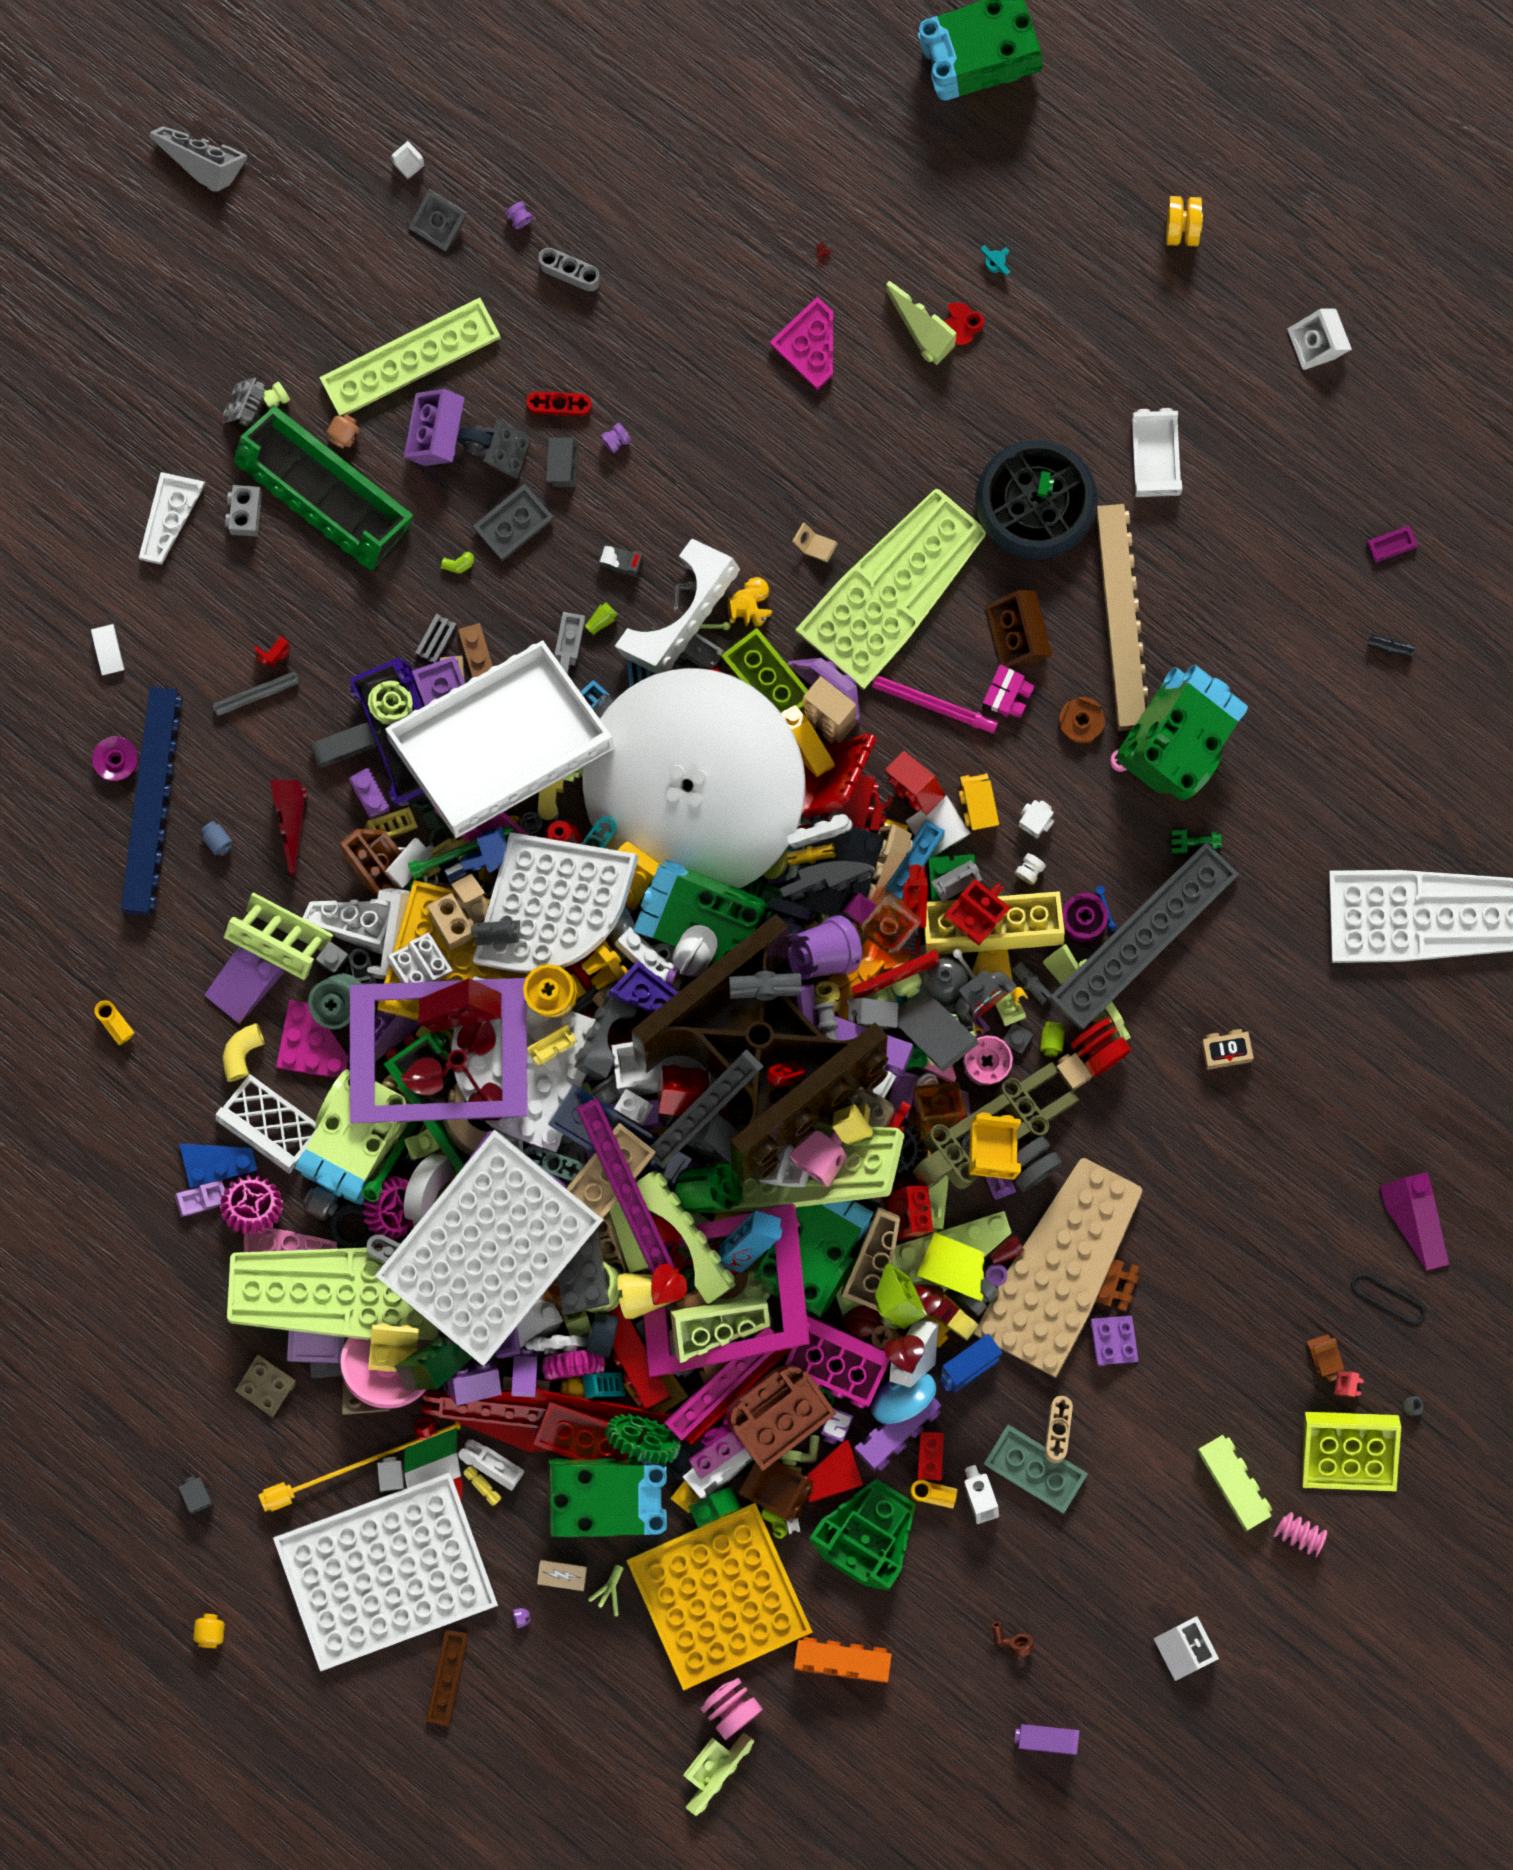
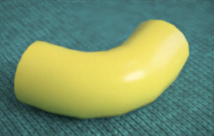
M257 1023L236 1032L225 1046L223 1066L228 1082L237 1081L249 1075L245 1062L246 1055L253 1048L264 1045V1038Z

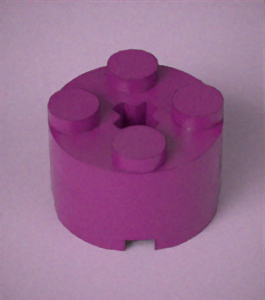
M1080 893L1066 902L1062 911L1064 934L1073 941L1079 943L1095 941L1103 934L1106 928L1108 910L1101 899L1094 894ZM1083 914L1087 915L1088 920L1086 922H1082V918H1080Z

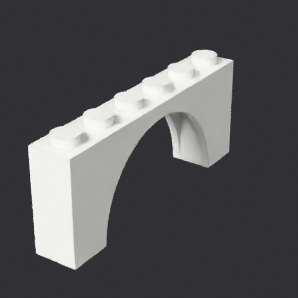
M694 539L689 541L679 555L685 566L695 573L697 580L696 595L690 608L675 623L657 631L639 632L627 628L615 645L623 658L656 674L669 671L673 667L678 656L685 650L688 642L698 632L700 625L710 615L715 604L724 595L725 590L740 571L739 566L732 557Z

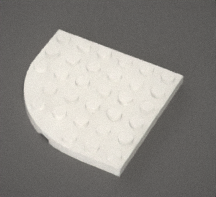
M510 832L506 852L500 865L484 922L520 920L519 943L479 945L476 948L473 963L485 967L529 974L540 965L553 964L565 968L583 959L607 938L617 924L627 901L639 856L634 853Z
M476 976L473 978V980H484ZM501 996V1018L490 1020L496 1034L494 1048L483 1056L475 1055L473 1052L470 1056H467L469 1060L468 1070L480 1089L489 1082L497 1084L502 1089ZM527 1004V1048L565 1024L568 1025L578 1042L574 1043V1047H570L562 1053L558 1052L554 1058L545 1062V1065L540 1064L536 1066L527 1050L528 1117L502 1118L499 1121L485 1122L504 1135L557 1153L564 1134L549 1126L548 1122L572 1085L574 1084L580 1089L583 1085L586 1074L574 1068L577 1062L575 1057L580 1048L584 1046L586 1042L585 1034L593 1026L595 1019L570 1011V1013L561 1018L550 1019L540 1016ZM463 1026L455 1027L452 1051L456 1049L461 1050L457 1045V1035ZM454 1072L460 1091L468 1102L469 1097L477 1091L464 1072Z

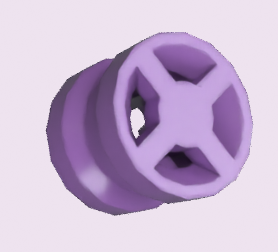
M524 202L514 204L505 212L506 217L512 220V226L516 230L526 226L533 219V215L526 211Z

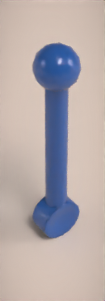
M1097 886L1096 894L1100 895L1101 901L1108 910V929L1115 931L1117 925L1112 920L1104 896L1105 888Z

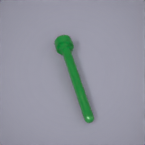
M510 826L502 828L505 837L509 836L510 832L513 833V828ZM476 839L424 862L414 860L407 864L414 880L423 877L426 870L480 847Z
M410 1121L375 1179L365 1184L362 1189V1195L368 1201L375 1202L381 1196L382 1183L405 1148L404 1140L411 1137L419 1124L418 1121Z

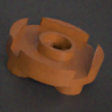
M1079 697L1067 702L1059 716L1060 730L1073 742L1091 743L1101 734L1105 724V716L1100 705L1095 700L1087 697ZM1085 715V720L1089 721L1088 724L1078 725L1076 717Z

